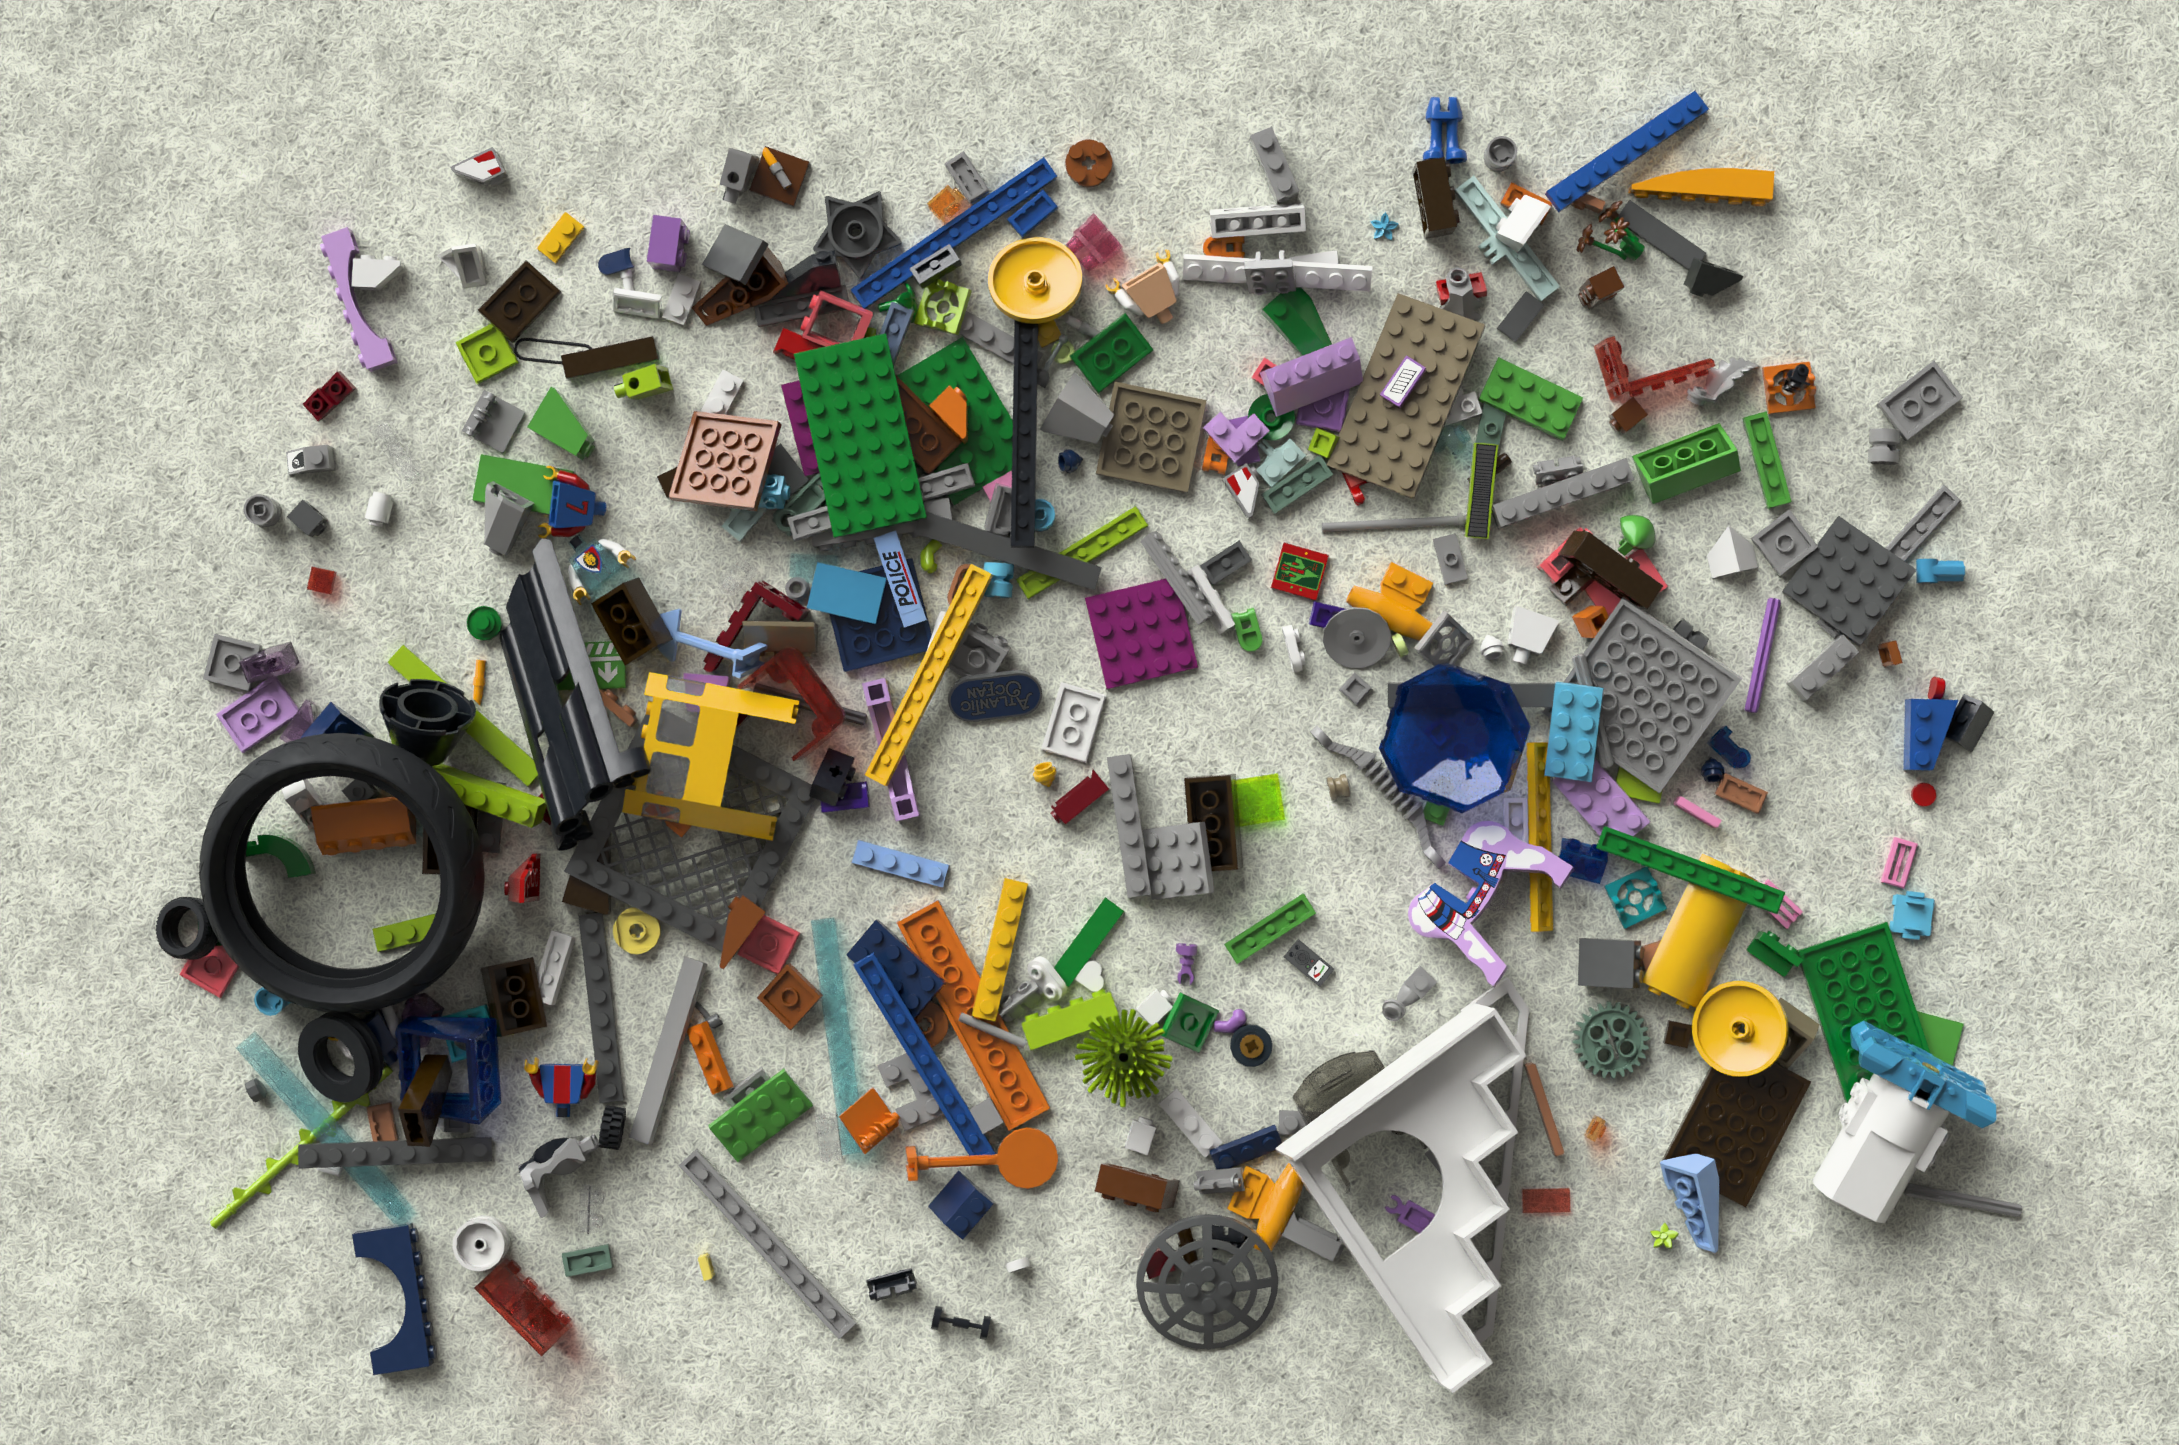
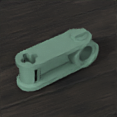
M820 473L803 487L784 506V509H778L772 515L774 517L772 521L788 537L792 536L790 527L782 525L783 517L787 515L796 516L819 509L826 502L824 492L817 486L820 485L823 488Z

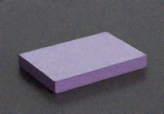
M274 676L262 682L216 715L240 751L245 753L302 713L278 677Z

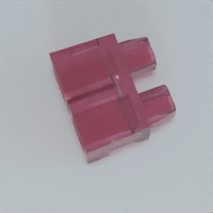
M1094 213L1073 232V237L1066 244V247L1074 255L1082 248L1089 253L1080 261L1087 272L1093 270L1098 265L1102 267L1123 250V246L1110 231L1107 232L1106 226Z

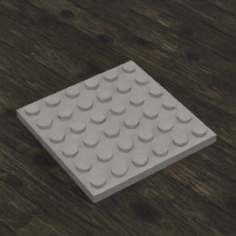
M1622 597L1583 653L1586 656L1593 686L1604 688L1601 717L1613 762L1658 793L1668 783L1742 680L1741 676L1624 597ZM1575 668L1571 670L1564 683H1578ZM1546 707L1542 713L1551 718L1553 707Z

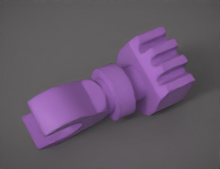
M1176 943V952L1182 955V958H1180L1182 967L1177 976L1178 982L1181 984V976L1188 974L1191 985L1194 980L1191 971V965L1194 964L1192 956L1197 955V945L1189 944L1190 946H1185V943Z

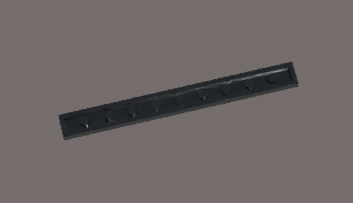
M1014 320L1011 548H1035L1038 323H1023Z

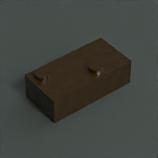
M1574 530L1558 553L1620 599L1624 597L1641 609L1648 610L1663 587L1662 584L1642 571L1637 561L1630 557L1628 559L1624 558L1586 530Z
M1236 774L1184 778L1188 824L1205 822L1211 870L1226 871L1243 868Z

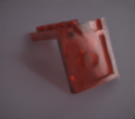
M1615 336L1606 338L1593 346L1610 400L1629 394L1630 397H1635L1643 394V389L1650 387L1652 391L1666 387L1665 383L1673 381L1674 385L1687 381V376L1694 374L1696 378L1708 375V370L1715 367L1714 360L1709 358L1629 382V371L1626 364L1622 362V348L1620 343L1616 341Z

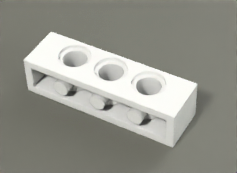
M1303 203L1210 210L1212 238L1306 231L1305 207Z

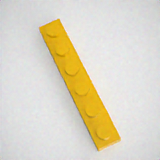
M1004 878L973 1007V1017L996 1021L1028 883Z

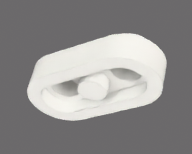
M1292 625L1282 627L1293 673L1303 671L1302 666L1306 665L1303 651H1298L1297 643L1300 642L1298 629H1293Z
M1036 957L1028 964L1029 975L1048 999L1057 1001L1066 994L1067 987L1065 982L1047 959Z

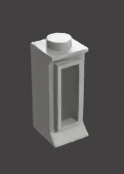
M1294 1211L1282 1233L1283 1237L1331 1261L1335 1257H1340L1345 1246L1342 1244V1239L1340 1237L1337 1239L1338 1237L1334 1233L1300 1216L1296 1219Z

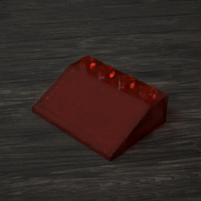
M506 1258L474 1289L542 1357L573 1326L570 1323L571 1318L565 1311L561 1310L559 1312L553 1306L555 1302L548 1294L542 1295L536 1289L538 1284L531 1277L525 1278L520 1273L522 1269L514 1260L509 1261Z

